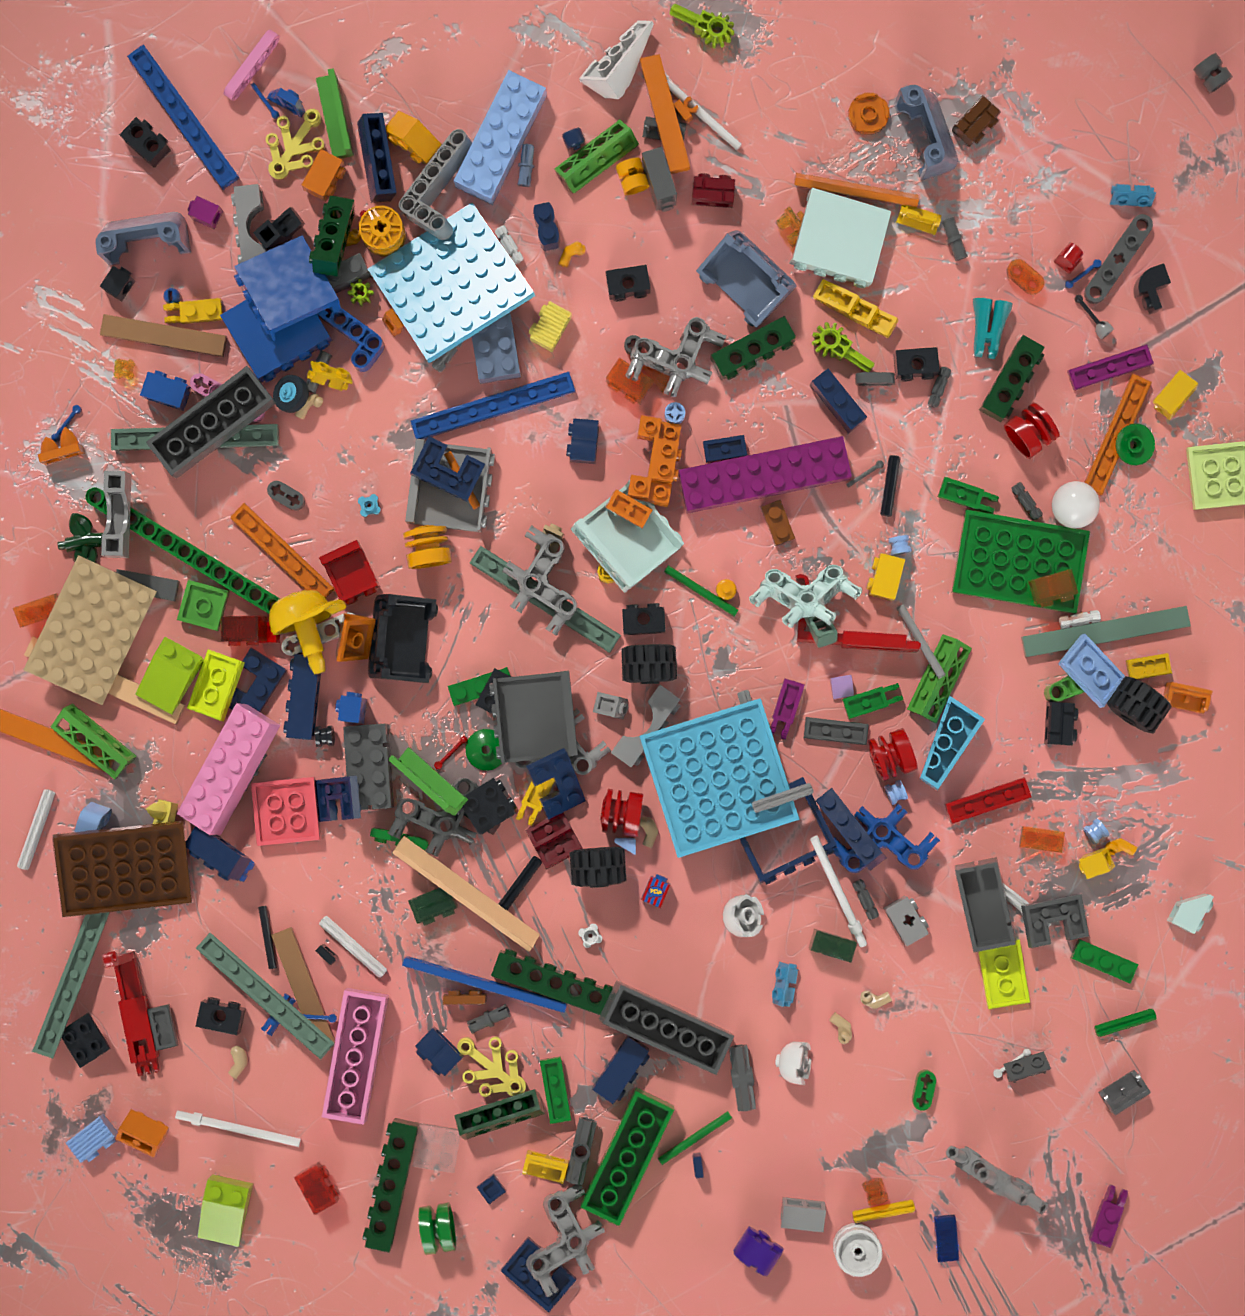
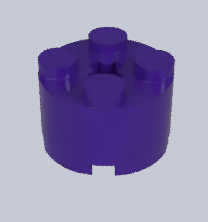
M749 1226L733 1251L734 1255L746 1266L757 1268V1273L768 1276L781 1257L784 1248L776 1242L772 1243L769 1241L770 1236L764 1231H757Z

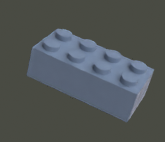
M511 312L472 336L480 384L521 377Z

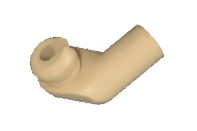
M311 394L308 396L306 404L295 413V416L304 419L311 406L314 405L318 408L322 405L323 398L319 397V394Z
M644 816L640 819L639 823L646 832L642 845L652 848L658 834V828L651 817Z
M863 991L860 996L861 1002L873 1009L892 1002L888 992L877 996L870 993V991Z
M835 1012L829 1021L838 1027L839 1042L847 1044L852 1038L851 1024Z
M234 1046L230 1052L234 1065L228 1074L237 1079L248 1063L246 1052L240 1046Z

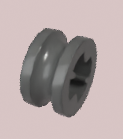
M631 335L626 338L624 348L628 354H631L632 348H628L627 345H630L632 340H635L636 343L640 337ZM638 347L639 352L642 351L643 347Z

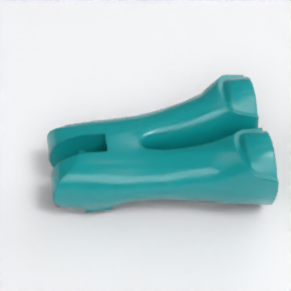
M973 298L975 357L983 356L984 345L988 343V358L996 359L1003 329L1012 310L1013 303L1003 300L994 301L992 326L990 332H988L993 300Z

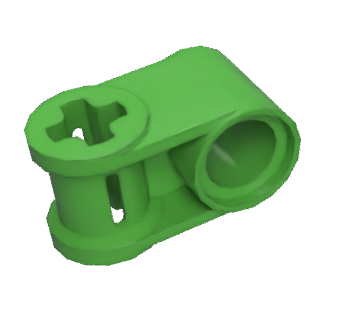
M1069 675L1049 684L1044 689V696L1049 702L1062 701L1084 693ZM1053 687L1058 688L1060 691L1058 698L1052 695Z

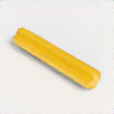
M906 1200L855 1210L852 1212L855 1223L912 1213L915 1211V1205L913 1200Z

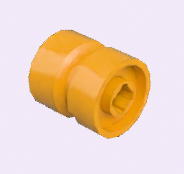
M630 158L615 166L619 179H623L621 186L624 195H635L650 187L646 175L642 174L644 167L641 158Z

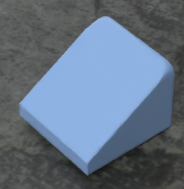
M635 838L615 839L616 844L636 855Z

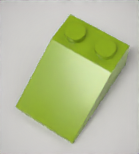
M164 637L153 655L135 695L173 715L202 667L204 661L202 656Z
M212 1174L206 1183L197 1238L239 1247L254 1183Z

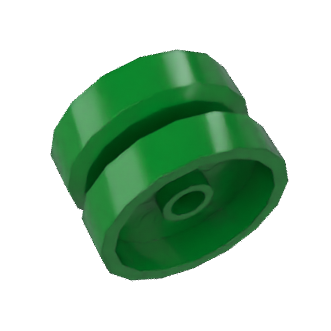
M450 1203L438 1204L436 1216L431 1206L419 1207V1232L424 1254H436L439 1249V1242L444 1252L455 1251L456 1231Z

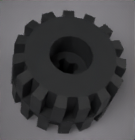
M650 644L626 646L621 649L622 681L658 684L659 682L677 679L675 646Z
M1127 676L1123 678L1107 702L1109 708L1124 721L1144 732L1154 734L1172 707L1169 701L1158 691L1140 680Z
M587 848L574 850L569 853L571 882L574 886L598 888L627 881L624 848Z

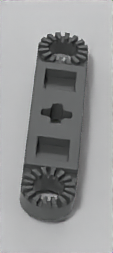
M1140 214L1132 220L1084 291V297L1089 303L1097 304L1101 302L1152 230L1153 222L1149 216ZM1137 221H1145L1147 229L1144 231L1139 230L1136 226ZM1118 255H1121V260L1123 261V263L1119 262L1118 264H1116L1114 262L1115 257L1113 256L1117 257ZM1094 287L1100 290L1099 298H1093L1090 295L1091 288Z

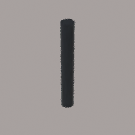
M265 905L258 907L268 968L274 969L277 968L267 906Z

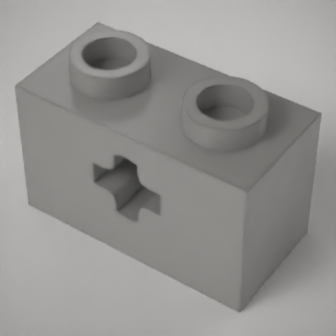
M903 896L883 908L904 945L909 946L929 934L927 931L929 925L923 916H918L916 910L919 908L913 898L909 899L907 896ZM905 915L912 917L910 919L911 924L903 923L906 920Z

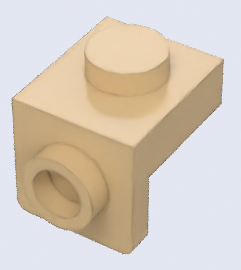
M552 523L550 526L545 525L543 528L544 534H552L561 541L565 536L561 532L562 528ZM558 542L551 543L549 546L550 552L555 554L560 544ZM536 544L535 549L540 551V545Z

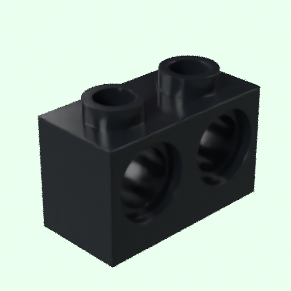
M135 117L119 135L132 149L155 168L171 151L167 146L169 141L162 134L156 135L152 132L153 127L145 119L141 122ZM143 131L141 137L135 138L136 132ZM154 144H158V149L154 152H151V146Z

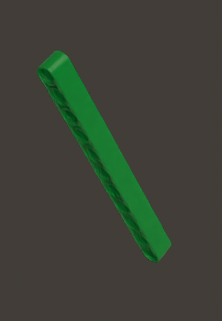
M97 487L90 488L85 495L86 501L107 515V503L103 490ZM96 493H100L101 500L97 503H94V495ZM130 507V516L133 514L137 516L136 522L130 525V529L268 614L270 613V603L280 599ZM153 525L155 528L154 533L147 535V527ZM167 536L172 537V543L169 546L164 545V539ZM188 546L190 553L188 556L183 557L181 551L184 547ZM206 557L208 564L206 567L201 568L199 561L201 558ZM220 568H224L226 571L225 576L218 579L217 571ZM242 579L243 587L236 590L234 587L235 581ZM255 590H260V599L254 601L252 593Z

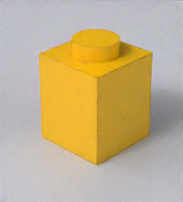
M1107 847L1085 854L1079 859L1080 871L1082 874H1085L1087 879L1110 872L1115 867Z

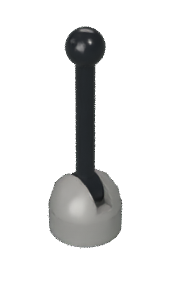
M1081 295L1075 296V302L1080 303L1097 324L1095 332L1100 339H1103L1114 330L1107 321L1098 320L1084 303Z

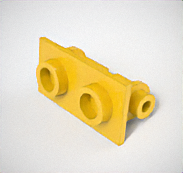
M901 205L896 223L936 235L942 215L918 207Z
M310 362L313 371H308L307 378L311 382L325 385L326 380L329 379L328 387L343 391V389L347 390L349 384L353 383L350 372L343 368L330 367L324 362Z

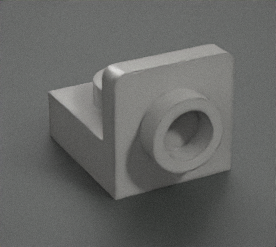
M597 692L593 712L624 719L628 711V699Z

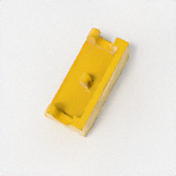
M1179 370L1153 400L1154 408L1170 421L1196 391L1198 382L1182 370Z
M528 1150L522 1174L563 1184L569 1160Z

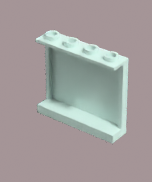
M811 188L806 198L807 205L793 258L789 264L794 265V268L797 270H812L818 276H832L838 282H853V285L859 288L870 286L873 283L891 211Z
M630 480L619 491L628 495ZM608 498L583 519L580 518L575 522L571 530L621 590L626 593L684 545L681 535L669 526L668 520L658 513L654 504L636 500L652 509L644 527L640 528L605 508L610 500Z

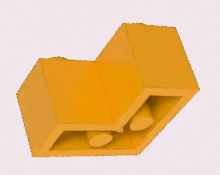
M399 110L385 126L386 133L389 135L387 139L395 146L399 145L405 151L408 150L411 153L410 157L418 164L422 162L427 165L442 145L418 119Z

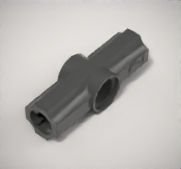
M747 1044L730 1046L731 1078L733 1089L735 1088L737 1110L750 1111L756 1109L753 1092L754 1078L752 1067H750Z
M579 1117L565 1178L567 1182L583 1185L597 1125L596 1120ZM578 1146H583L587 1149V1153L585 1155H578L575 1149Z

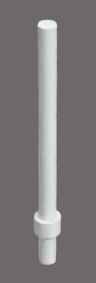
M665 73L670 92L684 103V100L689 96L669 79L670 76ZM693 100L688 103L689 108H694L698 105ZM698 105L699 110L695 114L735 150H738L742 144Z
M814 836L810 839L847 918L848 928L851 934H854L859 947H864L867 945V942L862 933L863 928L860 921L856 920L819 837Z
M177 1110L175 1119L191 1122V1125L210 1126L299 1147L301 1142L300 1138L205 1117L202 1113L194 1112L192 1114Z

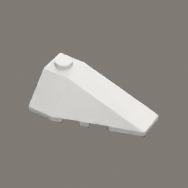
M637 21L620 36V42L612 48L608 47L605 50L606 55L599 62L595 59L579 78L580 82L604 98L619 99L622 97L632 81L654 23L652 21Z

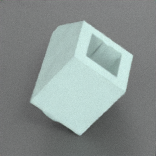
M1204 893L1177 901L1167 921L1189 933L1195 934L1203 926L1204 921L1202 919L1205 913L1211 910L1214 896Z

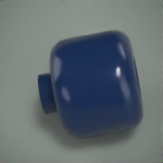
M579 127L562 134L565 146L568 149L581 148L580 144L585 142L583 132Z

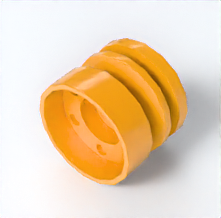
M374 206L362 215L359 222V233L367 249L374 255L387 257L404 246L406 230L399 214L392 208ZM381 225L384 226V229H383L384 232H380V231H379V230H380V227H379V226H381Z
M426 525L403 533L404 539H413V541L405 543V547L415 548L414 552L406 555L409 569L430 568L452 562L450 548L440 547V544L448 541V537L438 536L447 532L446 526Z

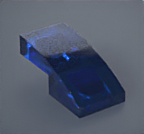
M955 1215L934 1216L937 1261H959Z

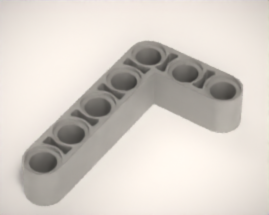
M456 129L450 133L399 201V209L410 221L440 240L450 238L453 234V227L441 213L430 206L460 168L473 143L462 129Z

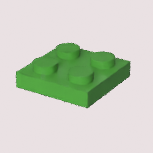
M188 580L177 620L219 631L230 591Z

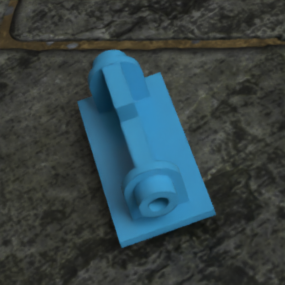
M1116 184L1111 186V194L1113 195L1110 205L1151 207L1156 192H1154V188H1151L1150 185H1134V191H1131L1130 185Z
M779 961L775 972V988L772 991L773 1004L781 1007H790L791 1003H793L795 988L789 987V983L796 984L799 970L796 964H786Z

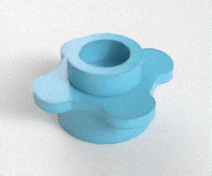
M372 494L366 498L361 496L358 499V503L361 506L360 514L363 517H367L368 514L377 515L380 513L381 509L378 507L377 495Z

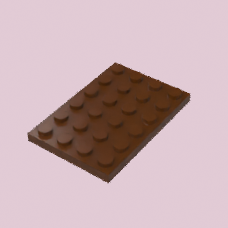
M183 821L54 834L52 836L62 917L192 903Z

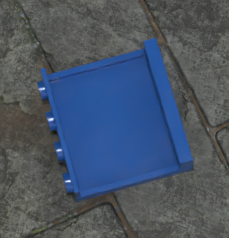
M303 235L234 266L236 270L234 278L239 287L243 286L245 291L242 292L247 303L252 302L253 307L251 309L256 319L260 318L263 323H260L264 334H269L273 341L276 340L275 332L331 307L333 313L341 310L339 298L325 274L313 273L312 263H309L311 249Z
M245 300L220 315L261 383L273 380L276 377L275 374L282 370L283 372L290 370L294 367V363L299 360H307L312 356L311 353L318 349L319 351L324 350L330 345L329 342L333 341L317 314L275 332L276 340L274 341L269 334H264L260 323H263L260 318L256 319L251 309L253 307L252 302L247 303Z

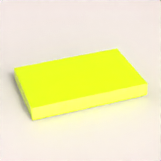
M208 649L187 709L224 722L245 662Z
M1016 939L1015 945L979 951L978 955L987 1008L993 1009L1030 1003L1020 940Z

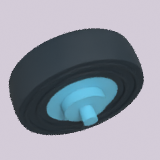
M296 375L282 377L277 382L273 392L275 405L287 413H294L302 409L309 396L307 383Z

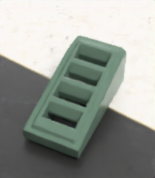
M816 616L804 617L818 648L837 642L838 632L832 622L828 625L823 620L819 621L821 619Z

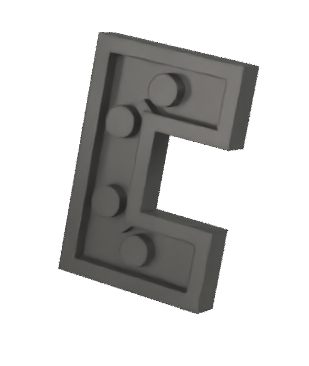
M1082 894L1021 906L1028 948L1051 944L1048 923L1063 920L1066 940L1089 936Z

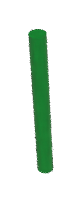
M668 565L664 572L732 616H735L738 612L737 608Z
M728 1111L658 1157L661 1165L665 1164L732 1119V1116Z

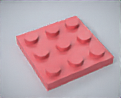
M315 777L251 783L257 846L321 840Z

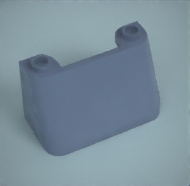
M918 85L900 88L894 103L897 114L904 112L909 115L910 120L920 117L930 143L924 150L925 163L918 170L920 180L923 181L953 170L958 163V155L938 98L933 92Z
M178 212L112 221L107 223L97 235L95 242L96 251L108 265L120 264V255L128 252L127 242L160 237L169 246H176L180 254L191 253L187 223L185 218Z
M738 230L727 233L696 270L700 274L699 278L704 283H716L745 310L744 320L750 326H755L756 328L768 318L797 286L779 266Z

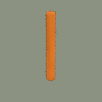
M451 451L445 453L444 456L449 466L458 473L460 467ZM472 491L468 501L473 510L480 507V504Z

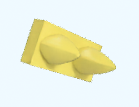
M158 799L157 803L150 805L146 810L154 818L153 824L174 822L178 804Z

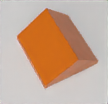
M347 613L343 614L336 649V661L345 662L368 659L376 619Z

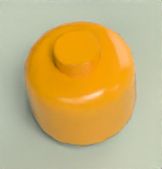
M729 579L721 580L716 586V595L726 601L732 599L737 591L735 583Z

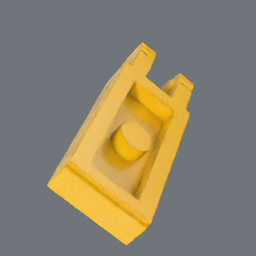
M221 298L183 301L163 305L164 311L180 310V316H167L164 318V322L167 324L223 320L220 316L223 314Z
M554 778L537 786H534L531 781L521 802L522 806L517 814V820L520 821L523 818L525 809L528 806L534 809L528 819V825H533L538 812L542 810L539 799L549 795L555 782Z

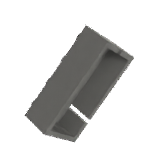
M388 724L343 727L346 776H357L361 810H369L371 805L372 809L393 808L391 762L388 760L390 758V747H383V743H389Z
M997 857L980 860L976 866L974 862L955 865V873L973 952L1015 945L1014 930Z

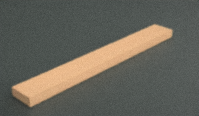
M32 637L24 656L30 657L38 640L37 637ZM117 674L108 694L174 724L178 723L186 705L179 703L173 715L136 696L135 693L140 684Z
M403 836L392 852L394 855L528 952L533 948L540 935Z

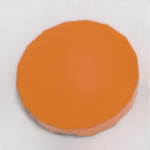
M863 93L852 101L848 110V119L851 126L857 132L864 135H873L880 132L886 126L889 119V107L887 102L878 94Z

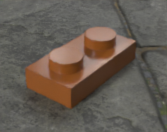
M781 499L761 507L775 546L795 539Z
M448 990V994L443 995V1005L486 1004L487 993H482V990H469L467 994H461V990Z

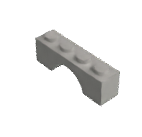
M259 184L235 186L234 194H231L232 205L236 206V214H233L234 225L238 227L239 233L235 236L237 247H240L241 255H238V264L269 251L262 244L255 242L250 235V225L253 218L264 210L263 194Z
M104 471L103 492L107 503V522L105 531L102 534L101 555L107 558H129L131 474L126 471Z
M661 685L658 686L648 700L653 713V720L650 728L642 735L664 729L669 723L666 721L669 714L675 715L681 706L678 703L680 699ZM622 736L611 752L630 767L633 764L638 766L644 758L641 754L644 750L639 736Z

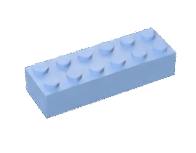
M508 70L454 179L456 188L491 205L494 204L547 96L546 87Z

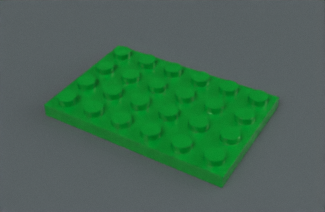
M965 510L952 593L1076 614L1090 531Z

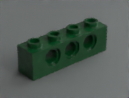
M330 195L328 203H324L322 214L324 218L319 220L318 231L320 232L319 235L314 237L315 249L310 251L309 263H312L313 273L338 277L355 215L354 199Z
M783 316L711 354L710 359L721 380L725 378L731 380L739 375L738 371L744 368L746 371L757 365V361L764 359V361L769 360L775 356L774 352L780 349L786 351L793 347L796 336L786 317ZM775 336L778 339V343L775 345L769 344L767 337ZM755 345L759 348L760 352L758 354H751L748 348ZM738 355L741 358V362L733 364L730 361V357Z
M1022 335L979 411L999 422L1004 418L1008 419L1014 410L1011 407L1015 400L1019 401L1024 392L1021 389L1025 382L1029 383L1035 373L1032 371L1034 365H1039L1045 355L1042 351L1045 347ZM1019 358H1026L1028 366H1022L1019 363ZM1009 375L1016 376L1018 384H1012L1009 381ZM999 393H1005L1008 397V402H1001L998 397Z
M533 1089L454 1116L459 1136L467 1140L543 1115L545 1112L540 1094Z

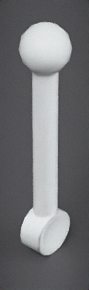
M1024 1049L1023 1053L1014 1060L1030 1056L1031 1051ZM1005 1067L995 1069L993 1075L996 1078H1000L1005 1071Z

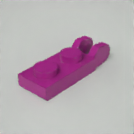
M784 678L772 716L773 721L770 727L772 735L776 732L778 720L785 722L784 729L781 732V739L786 740L805 684Z
M1109 1185L1105 1197L1101 1201L1089 1236L1090 1241L1111 1248L1124 1210L1123 1206L1128 1196V1191L1122 1189L1117 1203L1111 1202L1115 1194V1186Z

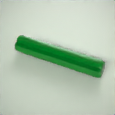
M1147 1009L1095 1025L1094 1029L1096 1035L1102 1037L1157 1019L1154 1009Z

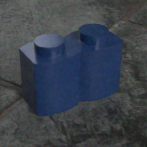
M549 202L534 205V220L538 228V237L542 249L548 251L559 248L560 238L558 228L555 225V214L552 205Z
M574 418L573 424L569 423L568 436H572L571 444H567L566 456L570 457V462L596 464L599 420Z
M435 1026L415 1045L418 1056L423 1060L427 1058L432 1063V1070L438 1075L442 1073L445 1076L464 1057Z

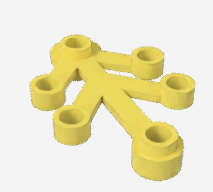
M308 109L305 112V121L293 140L289 129V119L286 116H280L277 119V125L282 132L285 152L280 157L277 146L279 138L276 134L269 133L266 136V142L270 146L273 161L269 164L268 170L273 178L280 180L287 177L289 171L302 168L310 169L314 162L310 155H304L301 160L289 162L292 156L312 151L319 152L320 149L324 150L325 143L321 138H314L312 142L300 145L311 127L320 125L322 118L318 110ZM310 114L316 115L314 119H309ZM282 120L287 121V124L285 126L280 125V122ZM270 138H276L274 143H269ZM321 142L322 145L321 147L316 148L315 143ZM306 159L311 160L309 165L304 164ZM281 165L282 170L275 171L276 166Z
M494 1036L489 1041L493 1062L474 1048L475 1044L471 1038L464 1037L458 1042V1051L462 1055L469 1054L488 1069L480 1071L466 1070L462 1076L465 1083L469 1084L474 1080L498 1077L504 1083L494 1085L483 1083L479 1088L481 1096L487 1097L491 1093L507 1092L510 1096L524 1093L526 1083L522 1077L518 1076L517 1051L509 1050L505 1055L506 1061L509 1062V1076L503 1071L500 1050L502 1041L499 1037ZM494 1039L498 1040L499 1046H492L491 1041ZM462 1044H469V1050H463ZM514 1053L516 1055V1058L514 1060H510L508 1058V1054ZM471 1073L473 1079L467 1080L465 1074ZM512 1083H518L519 1089H512ZM487 1086L490 1091L483 1093L482 1087Z

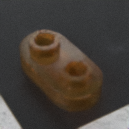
M1015 259L1010 262L1006 269L1009 279L1026 293L1035 295L1043 289L1045 284L1044 278L1025 261ZM1018 268L1020 274H1015L1013 269ZM1029 282H1035L1036 287H1030Z

